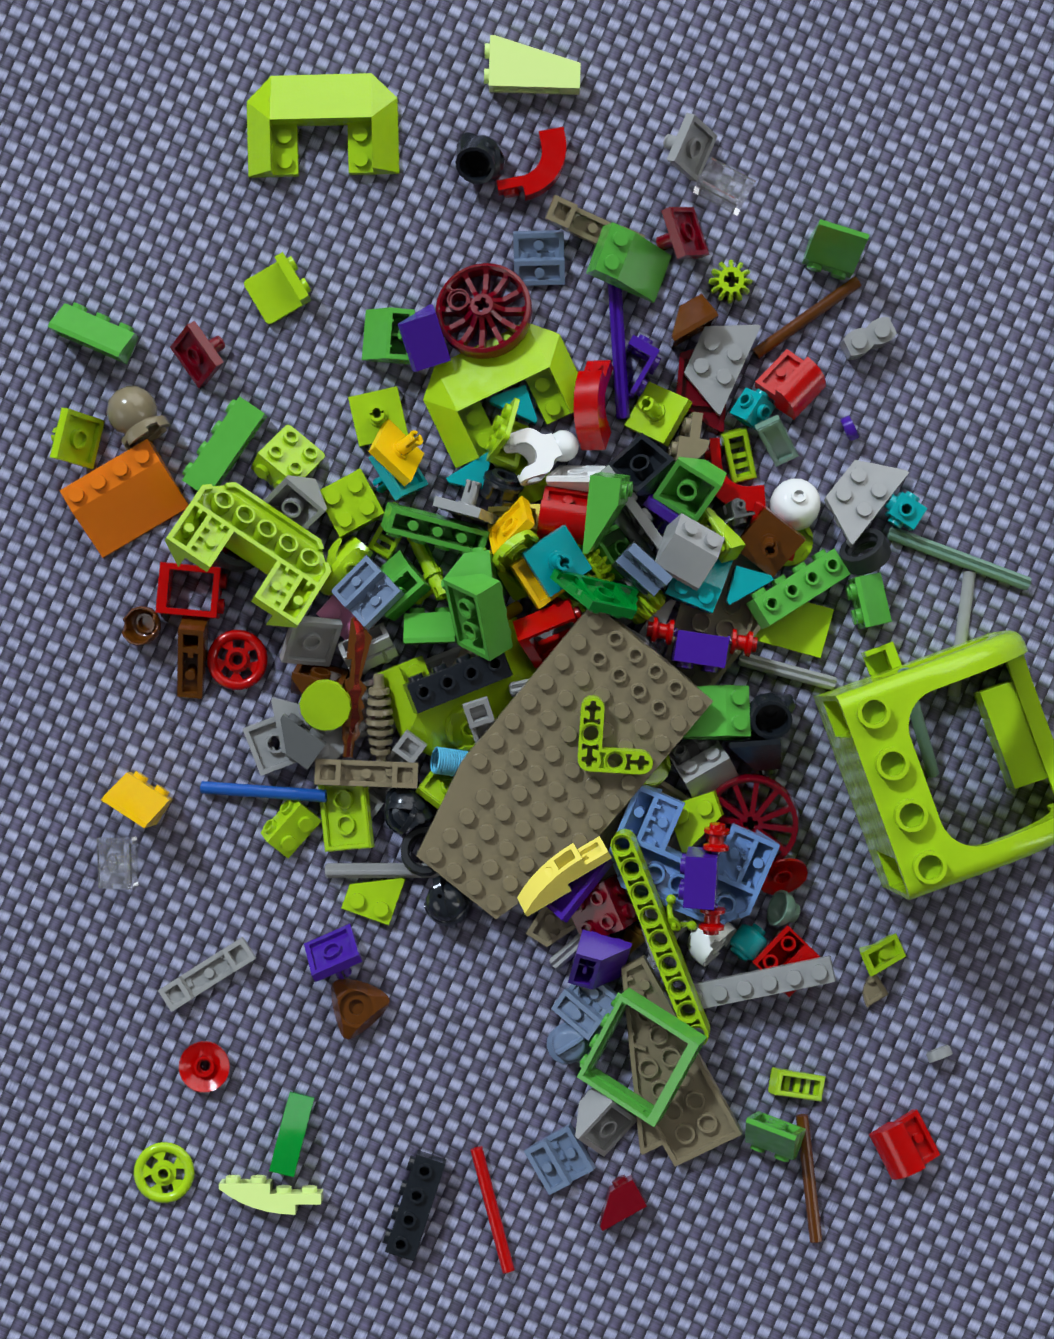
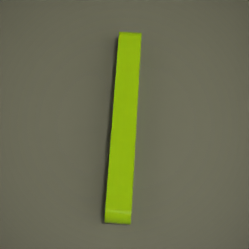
M620 829L616 832L610 844L617 866L677 1018L692 1028L702 1029L705 1036H707L703 1044L705 1045L711 1030L710 1024L674 932L668 925L665 909L635 834L631 830ZM620 837L628 839L630 846L628 848L620 847L617 839ZM629 861L636 862L639 870L636 872L630 871L626 863ZM643 885L647 887L649 894H638L636 886ZM653 909L657 912L658 917L650 919L646 916L645 911ZM656 933H663L666 935L667 941L663 943L658 942L654 935ZM673 957L677 964L675 966H668L665 964L664 958ZM682 981L686 988L679 990L674 987L673 982ZM690 1004L695 1008V1012L686 1013L682 1006Z

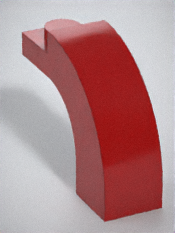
M564 127L539 131L542 153L539 164L526 175L496 180L499 196L504 195L505 198L518 196L519 192L523 191L525 201L544 194L555 184L561 175L566 158Z
M611 360L587 361L584 371H578L574 389V422L581 450H606L611 435L605 410L606 389L613 371Z
M720 437L709 438L710 442L704 453V459L709 460L710 463L723 470ZM727 476L722 487L714 497L723 506L735 498L745 501L747 513L753 512L756 501L761 502L766 507L764 485L741 486L732 482Z

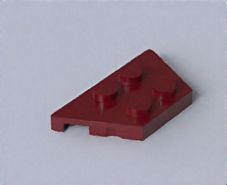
M694 349L680 353L676 394L692 402L687 412L688 414L692 412L703 413L702 422L717 432L723 433L726 404L721 415H716L712 407L702 398L695 386L684 375Z

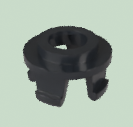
M495 468L485 471L483 488L480 489V494L487 500L494 490H501L500 505L511 507L514 501L518 500V495L523 491L524 486H521L517 478L518 475L506 469Z

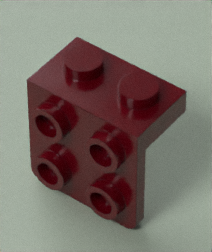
M617 874L611 875L599 882L572 915L573 922L580 936L582 930L594 931L606 936L623 930L637 921L635 909L630 904L625 889L620 886Z

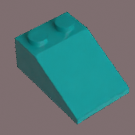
M717 559L697 591L672 578L666 587L664 596L712 614L733 560L721 563Z

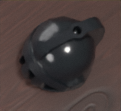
M465 132L457 143L455 164L459 175L464 180L472 184L491 183L504 174L505 157L499 144L493 138Z
M771 692L756 696L750 702L751 734L764 739H777L788 733L792 726V712L796 707L793 696L791 694L781 696Z
M391 788L386 794L384 819L388 827L399 836L433 820L435 817L430 803L415 792L417 788Z
M436 876L433 878V886L427 892L424 908L428 916L435 923L445 928L447 926L455 928L458 922L462 924L465 920V916L471 907V899L442 876Z

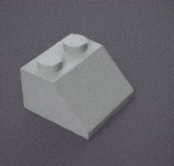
M681 513L666 526L655 562L673 578L697 591L717 561L724 537Z

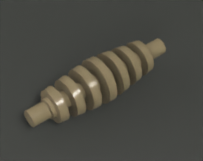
M374 674V685L368 691V694L373 697H369L367 704L371 706L366 711V714L369 715L366 718V725L370 726L367 728V734L372 736L368 738L369 744L374 745L370 748L371 754L376 756V761H386V756L391 754V747L386 745L392 744V737L387 735L393 734V727L389 725L394 724V717L388 715L393 714V709L390 706H386L391 704V698L384 696L390 694L389 687L384 685V674Z

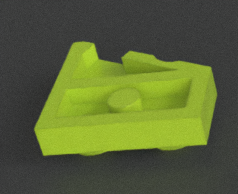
M716 790L682 801L685 802V805L674 828L682 853L687 852L688 846H693L705 834V827H709L711 822H717L724 815Z
M406 878L352 883L348 887L341 909L389 925Z

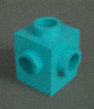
M745 388L729 413L741 424L756 430L755 425L767 420L776 406L768 400V394L757 388L756 391Z
M909 491L906 493L900 492L897 496L892 494L885 505V508L888 510L884 515L889 518L888 522L898 529L904 527L912 531L928 508L918 502L920 498ZM902 507L905 508L906 513L902 512Z

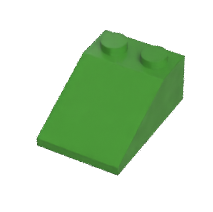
M820 219L810 235L802 264L807 265L806 268L811 271L821 272V270L831 272V276L837 279L845 280L846 277L850 278L859 262L869 234Z
M611 222L603 226L586 274L654 303L671 255L636 232Z
M604 472L590 475L582 553L588 554L598 549L627 503L628 497L632 496L633 482H629L630 475Z
M697 686L713 702L682 739L739 741L751 736L749 686Z
M757 1111L747 1117L745 1142L751 1144L750 1148L755 1151L765 1153V1150L775 1153L774 1157L776 1159L789 1162V1159L795 1160L797 1158L806 1129Z

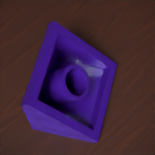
M429 304L398 324L413 372L451 361L433 304Z

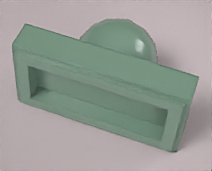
M775 415L755 425L756 431L776 467L799 457L798 451L779 415Z

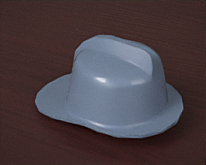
M566 1021L555 1027L547 1038L549 1055L561 1064H572L581 1060L585 1054L589 1055L592 1048L589 1047L591 1040L588 1041Z

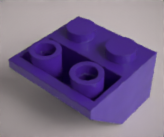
M582 930L568 983L593 990L622 977L621 968L627 962L632 943L619 938L601 935L594 931Z

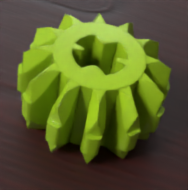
M729 260L728 267L723 262H720L718 265L720 271L713 269L711 272L716 278L709 279V284L717 285L711 289V293L716 294L720 292L719 301H722L724 296H727L728 304L732 303L733 296L738 302L742 301L741 293L748 295L750 290L746 286L752 284V279L745 278L750 274L749 269L741 272L743 263L740 262L737 267H733V260ZM728 277H732V281L737 283H734L733 287H729V283L724 282V280L726 281Z
M660 589L650 599H647L639 591L636 596L638 597L636 604L637 612L630 621L632 620L635 624H641L655 615L665 604L666 597L663 591Z

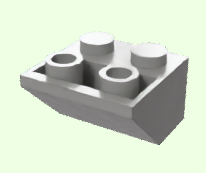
M686 739L677 744L668 754L672 765L692 798L714 791L724 782L738 776L729 756L718 740Z

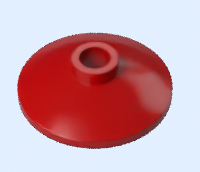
M793 858L780 859L773 862L761 890L771 895H774L779 890H785L788 893L794 891L807 878L808 870L806 865L802 861Z
M200 1041L190 1045L183 1052L179 1061L181 1079L189 1088L197 1092H211L218 1089L226 1081L230 1071V1062L226 1052L219 1045L209 1041ZM203 1061L209 1062L210 1068L208 1070L201 1067Z

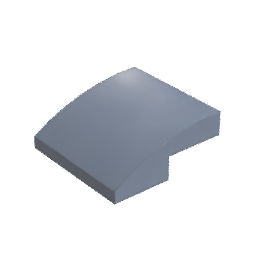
M564 230L513 231L514 272L523 280L525 285H565Z
M635 543L629 546L611 564L616 571L647 599L654 597L673 578Z
M367 555L331 590L341 604L368 630L404 595L401 589Z
M571 984L569 988L563 990L551 1009L590 1041L602 1028L600 1023L607 1013L610 1014L614 1008L611 1006V1002L618 993L607 984L593 990Z
M571 1123L524 1150L549 1195L570 1185L572 1181L596 1168L583 1143L575 1137L576 1131Z

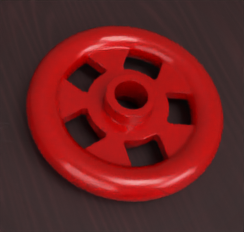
M230 630L221 634L213 641L208 651L207 664L211 676L218 684L231 690H244L254 686L261 680L267 669L268 655L262 641L253 633L245 630ZM233 640H243L244 648H233ZM221 648L228 650L225 660L217 658ZM255 650L258 661L250 662L248 652ZM236 655L242 657V663L236 665L233 661ZM225 666L234 672L230 678L221 672ZM249 667L252 674L243 679L240 672L245 671Z

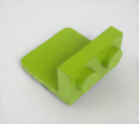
M283 252L274 257L277 262L244 282L246 290L267 324L275 323L312 301L308 295L312 290L305 278L299 280L295 273L299 269L292 256L286 258Z
M514 398L510 404L506 403L501 416L497 415L492 424V429L495 431L493 436H490L486 445V450L489 451L486 461L512 472L517 469L521 454L506 453L503 446L509 440L511 433L529 427L515 421L520 402L518 398Z
M286 425L257 453L251 469L259 478L267 481L275 489L288 475L307 477L323 461L325 454L291 425Z

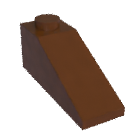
M183 616L178 628L177 697L203 698L209 618Z

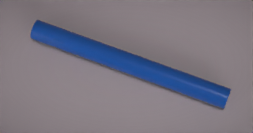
M202 781L200 785L201 794L325 803L327 801V790L209 781Z

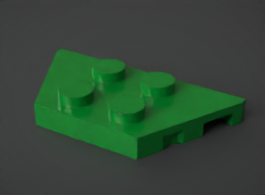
M555 568L550 576L555 583L592 613L599 614L602 612L618 619L622 617L633 619L637 612L636 604L638 597L636 596L639 590L633 586Z

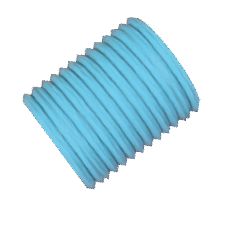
M435 747L430 762L432 773L455 776L461 760L468 751Z

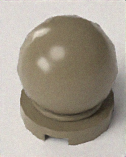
M138 386L123 387L115 391L108 400L106 413L109 422L117 432L125 434L121 443L126 451L146 439L153 442L167 431L165 427L170 426L165 416H157L158 407L154 397Z

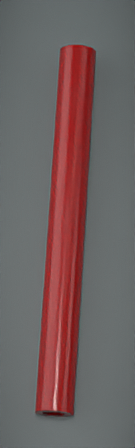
M478 1146L470 1149L502 1273H509L515 1269L483 1147Z

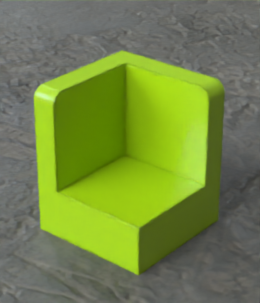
M893 642L861 652L870 676L902 666Z

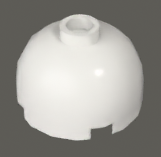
M791 478L783 481L774 490L769 502V509L795 530L809 527L817 518L821 507L820 495L817 489L810 482L803 479Z
M695 920L697 928L693 931L689 930L691 934L687 939V946L691 956L702 966L705 967L720 954L718 951L724 945L727 946L730 939L737 931L731 923L727 922L724 930L719 931V935L703 934V930L698 928V924L701 921Z

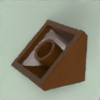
M702 293L679 306L669 342L671 349L703 331L705 326L715 324L719 315Z
M297 664L291 676L290 693L302 696L305 689L313 682L325 679L338 682L343 687L350 671L349 669L334 665L327 667Z

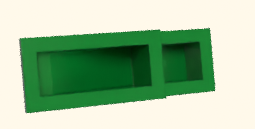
M290 1091L269 1169L270 1172L291 1177L295 1176L315 1097Z

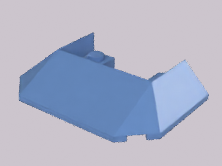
M642 785L631 798L617 831L629 829L635 834L662 904L667 907L666 898L668 895L673 894L676 897L673 910L703 922L704 914L699 912V909L683 908V900H678L679 884L681 879L685 877V874H680L682 852L667 846L685 802L661 793L663 789ZM732 823L730 834L727 835L724 842L729 845V851L719 854L716 904L726 909L725 914L720 915V923L724 925L732 920L750 915L780 847L779 843L758 830L753 832ZM624 837L617 839L620 847L628 848L630 846L628 839ZM610 846L609 853L612 857L611 860L614 862L613 867L618 876V881L622 888L627 889ZM629 861L626 863L630 871L636 872L639 870L636 862ZM643 885L636 886L638 894H649L647 887Z

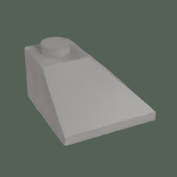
M592 1087L579 1101L575 1137L604 1157L637 1122V1118L631 1112Z

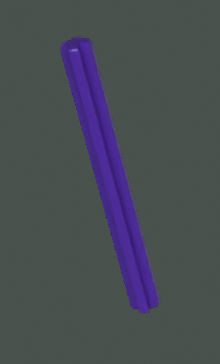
M608 283L616 418L627 419L630 416L622 289Z

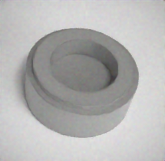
M947 1044L928 1051L926 1056L929 1063L946 1058L953 1053L950 1045Z

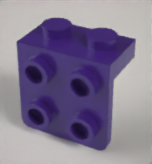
M641 334L639 337L633 335L627 346L628 352L647 362L628 397L632 400L635 395L641 396L648 383V380L645 379L647 374L653 375L661 360L658 357L660 350L652 346V340Z

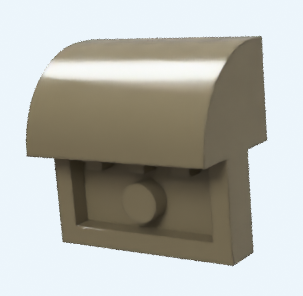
M692 412L685 417V420H682L679 428V435L681 436L672 440L666 450V453L673 457L675 461L678 457L698 459L707 450L710 440L700 439L703 413Z

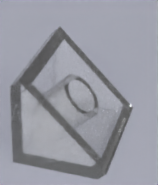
M711 158L699 177L693 193L738 216L756 180Z
M137 836L97 838L98 888L130 890L138 887Z

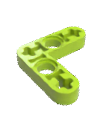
M596 695L585 697L580 709L577 753L580 768L590 772L639 775L648 773L652 769L653 760L650 753L646 750L602 747L604 703ZM591 701H595L596 706L600 707V709L595 710L594 714L595 720L600 719L599 723L592 720L584 722V718L590 720V711L585 709V707L589 706ZM589 726H593L598 730V736L594 740H588L583 735L584 730ZM582 744L589 746L598 744V748L592 747V756L596 760H593L591 765H586V761L582 760V757L587 756V746L582 747ZM611 754L621 755L623 759L621 765L612 767L608 764L607 760ZM626 754H631L630 760H638L639 756H644L648 764L645 763L643 768H638L637 763L629 762L630 768H625L627 764Z

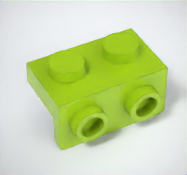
M286 800L281 805L278 813L265 823L261 835L267 843L289 859L322 820L300 801Z

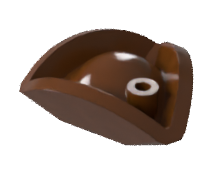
M338 979L332 983L333 1010L340 1033L345 1039H352L369 1028L380 1018L390 1004L389 997L382 990L368 983L352 979Z

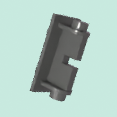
M735 498L725 504V506L714 510L732 530H734L733 527L746 524V519L755 515V512L747 513L745 501L739 498Z

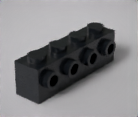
M468 653L455 658L456 663L447 667L446 663L431 668L433 673L423 676L422 672L408 677L409 682L403 684L413 712L416 714L513 676L504 653L491 661L479 655L470 657Z
M417 1150L416 1156H410L406 1170L411 1172L408 1181L402 1180L398 1193L402 1195L400 1205H394L390 1219L395 1221L392 1229H386L382 1242L387 1244L386 1253L411 1261L415 1260L446 1165L445 1158Z

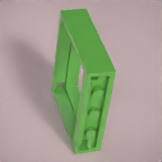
M628 988L622 994L618 992L615 999L611 1002V1006L614 1008L610 1014L607 1013L600 1023L602 1030L600 1034L596 1033L589 1044V1047L592 1048L589 1055L585 1054L581 1059L579 1065L581 1070L577 1078L655 1127L663 1119L707 1036L636 991ZM627 1006L635 1009L688 1043L655 1105L595 1067Z

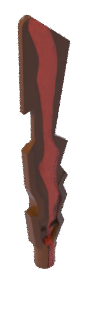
M352 617L350 622L347 659H352L350 677L345 680L344 688L350 695L352 707L348 719L342 725L343 757L353 758L355 741L360 736L359 725L363 721L362 709L365 706L361 698L367 687L360 679L372 640V636L356 617Z

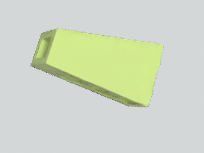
M490 35V43H485V59H489V69L484 68V84H489V92L579 95L581 63L496 35Z

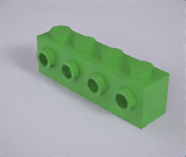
M240 396L237 400L233 399L225 410L228 413L223 421H217L211 430L213 435L208 442L204 441L197 450L199 456L194 463L190 462L182 473L184 475L182 481L197 491L202 485L212 484V486H220L268 417Z
M387 502L381 527L388 536L399 539L401 536L411 538L410 541L425 545L426 542L435 544L434 547L449 551L450 548L459 550L458 553L462 555L471 552L473 548L485 547L490 533L481 525L392 502Z
M835 548L828 552L822 549L811 556L813 559L811 563L806 565L803 561L791 569L792 575L786 578L783 574L771 581L773 587L768 590L762 587L751 594L753 599L747 602L746 605L761 629L772 625L850 575Z

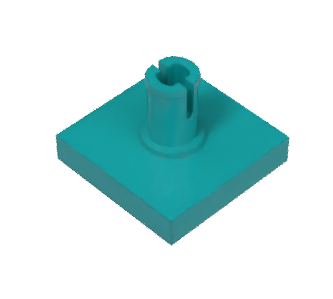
M372 455L368 457L379 474V477L373 480L374 486H377L379 483L381 484L376 490L384 493L388 489L395 501L422 490L429 485L419 467L412 481L403 486Z
M566 525L560 526L520 553L548 597H552L563 589L550 578L554 568L581 575L592 569Z

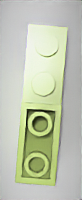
M227 1175L219 1183V1190L242 1204L266 1212L296 1215L298 1205H321L323 1201V1189H317L315 1185H304L302 1189H292L290 1185L276 1186V1189H273V1179H266L265 1175H253L251 1179H241L240 1175Z

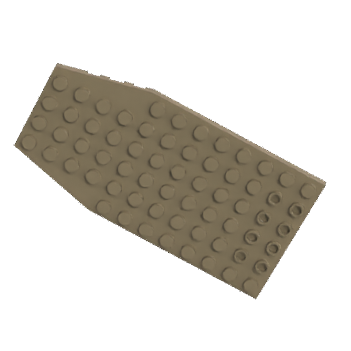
M587 609L461 760L416 857L493 918H499L519 903L517 897L523 887L549 859L572 843L578 849L602 834L711 705L713 700L695 686L686 675L615 617L602 612L595 614ZM596 695L604 703L602 747L646 750L650 753L653 760L652 769L648 773L639 775L590 772L580 768L577 759L580 709L585 697ZM591 701V704L585 707V709L590 711V720L584 718V722L592 720L599 723L600 719L595 720L594 714L595 710L600 709V707L596 706L595 701ZM589 726L584 730L583 735L588 740H594L598 736V730L593 726ZM582 744V747L587 746V756L582 757V760L586 761V765H591V762L596 760L592 756V747L598 748V744L593 746ZM615 753L611 754L607 761L610 766L618 767L623 759L621 755ZM626 754L627 764L625 768H630L629 762L637 763L638 768H643L645 763L648 764L644 756H639L638 760H630L631 754Z

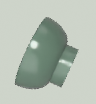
M779 890L772 896L767 909L768 922L773 926H783L789 922L794 923L799 917L800 906L795 902L790 893L785 890Z

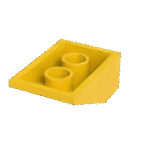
M135 771V773L127 772L102 797L101 801L141 827L148 828L157 825L173 799L168 796L170 792L158 784L156 787L152 786L147 782L148 777Z

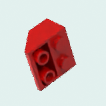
M787 925L752 962L759 969H765L814 959L820 956ZM796 990L784 993L790 997Z

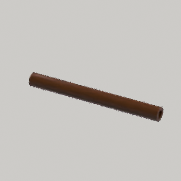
M856 276L852 277L752 348L754 355L758 359L762 358L859 289L862 285Z
M797 1114V1126L806 1129L799 1150L809 1239L811 1243L822 1242L809 1116L808 1114Z

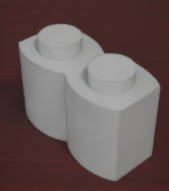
M881 317L872 321L866 328L855 329L848 333L840 342V347L847 360L858 359L870 349L885 346L897 332L889 317Z

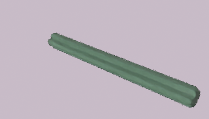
M894 526L888 531L887 539L1022 590H1028L1032 579L1023 574Z

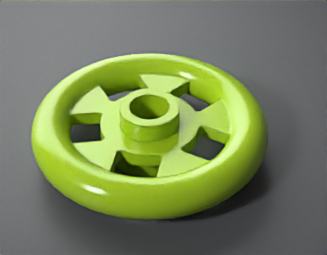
M169 1142L155 1143L144 1149L138 1156L134 1166V1180L137 1188L146 1198L158 1203H170L182 1198L189 1191L194 1180V1165L191 1157L182 1147ZM166 1152L176 1156L174 1163L164 1160ZM153 1156L158 1162L150 1168L146 1163ZM177 1168L184 1169L183 1180L176 1179ZM161 1169L167 1170L168 1176L161 1177L159 1171ZM149 1175L152 1176L153 1181L156 1183L152 1187H149L145 1181V1178ZM172 1184L174 1191L163 1193L162 1186Z

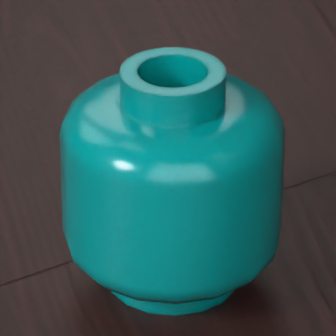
M755 923L752 926L742 924L730 939L732 946L730 950L745 962L748 959L753 961L768 944L764 937L766 932Z

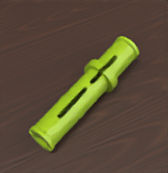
M406 537L422 568L423 578L431 586L436 600L447 598L446 591L441 587V581L444 578L443 570L436 564L427 543L425 545L410 541L411 538Z

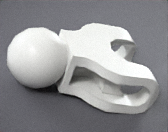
M524 428L511 433L503 449L506 453H519L526 458L528 466L522 470L517 478L521 486H528L541 482L557 461L568 462L575 458L578 453L579 443L576 436L567 430H559L553 434H541L537 430Z

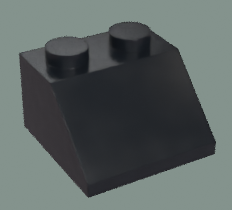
M642 433L605 467L610 465L616 474L630 475L629 482H633V492L639 496L654 494L676 461Z

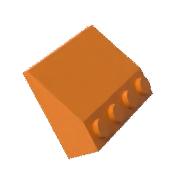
M148 439L59 490L73 515L102 558L183 512L189 505L155 446Z

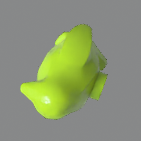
M352 536L340 548L342 538H338L329 548L326 562H329L331 573L320 589V592L324 595H333L331 590L366 555L371 558L373 552L355 536Z

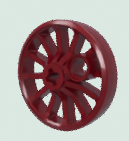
M481 263L458 271L444 284L437 298L436 315L443 337L455 350L468 357L489 359L508 353L524 339L532 321V302L525 283L515 272L498 264ZM483 276V290L481 294H478L470 279ZM491 276L502 277L497 287L490 293ZM465 282L474 298H470L467 291L457 288ZM510 282L518 288L500 298ZM522 297L525 299V306L505 307ZM457 301L466 302L462 307L454 306ZM445 317H464L448 326L445 325ZM503 317H523V320L517 326ZM494 322L514 334L504 341ZM487 325H489L499 344L486 348ZM469 326L461 340L457 341L451 336ZM480 327L478 348L467 346Z
M758 774L738 775L720 785L716 789L719 802L735 816H722L717 822L734 823L753 832H756V830L762 832L780 844L779 850L781 852L775 856L773 862L784 859L793 848L799 832V813L791 794L777 781ZM754 783L750 809L744 800L738 784ZM759 784L774 789L756 810ZM730 787H733L742 810L728 802L721 794ZM778 794L788 804L763 814ZM791 812L793 825L776 824L767 820ZM748 817H752L753 821H758L754 823L752 828L749 827L748 823H744L747 822ZM765 829L792 834L787 845H784ZM705 833L704 836L706 842L708 843L709 835Z

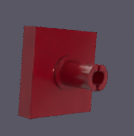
M668 207L661 210L668 233L656 238V244L659 248L665 251L673 247L677 259H695L710 255L694 207Z
M195 321L187 324L170 346L198 388L206 385L224 363L218 352L225 348L223 339L220 336H215L208 340Z

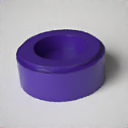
M847 415L841 418V425L849 441L858 439V432L850 416Z

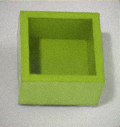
M361 468L320 489L327 507L326 513L339 537L342 539L384 516V510Z

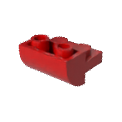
M788 349L755 381V388L766 392L775 401L774 405L776 408L793 420L826 387L824 374L817 364L809 357H806L804 360Z
M545 486L537 526V536L539 539H543L560 526L566 525L576 543L583 545L588 492Z
M912 1109L894 1122L885 1123L869 1134L892 1180L903 1179L926 1168L925 1165L940 1155L917 1109Z

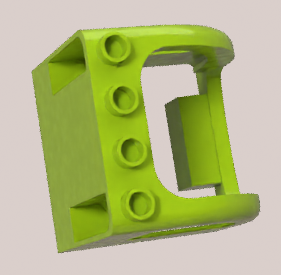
M1005 630L988 633L902 664V666L894 669H889L813 696L881 885L908 900L1011 864L1054 845V803L1046 805L1050 812L1045 817L993 841L980 845H965L953 839L941 823L909 733V718L912 709L925 694L1006 663L1011 679L973 692L976 704L1007 788L1017 789L1048 778L1054 795V740L1024 654L1028 652L1025 641L1017 632ZM901 668H909L904 671L898 672V670Z

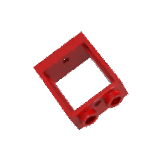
M160 562L155 613L219 619L220 614H224L225 599H221L222 589L227 587L228 575L224 574V569L220 567H210L206 572L197 565L180 564L178 567L177 563ZM173 570L214 574L210 611L170 608Z
M569 598L513 621L518 642L535 668H538L571 628L538 642L534 637L569 622L575 624L583 615L580 607H574Z

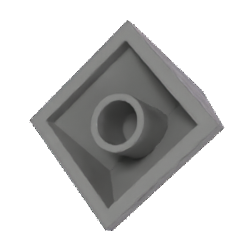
M288 475L263 500L306 530L327 509L317 481L314 478Z

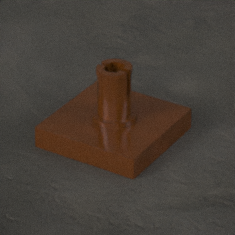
M766 506L740 536L746 544L741 554L765 573L774 577L806 539Z

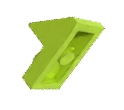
M896 933L890 934L874 944L859 948L870 976L876 975L906 957Z

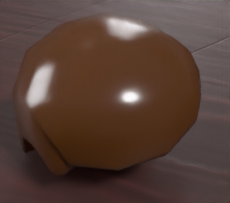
M146 606L132 608L123 618L124 630L122 635L129 644L136 646L149 644L160 634L161 620L153 608Z

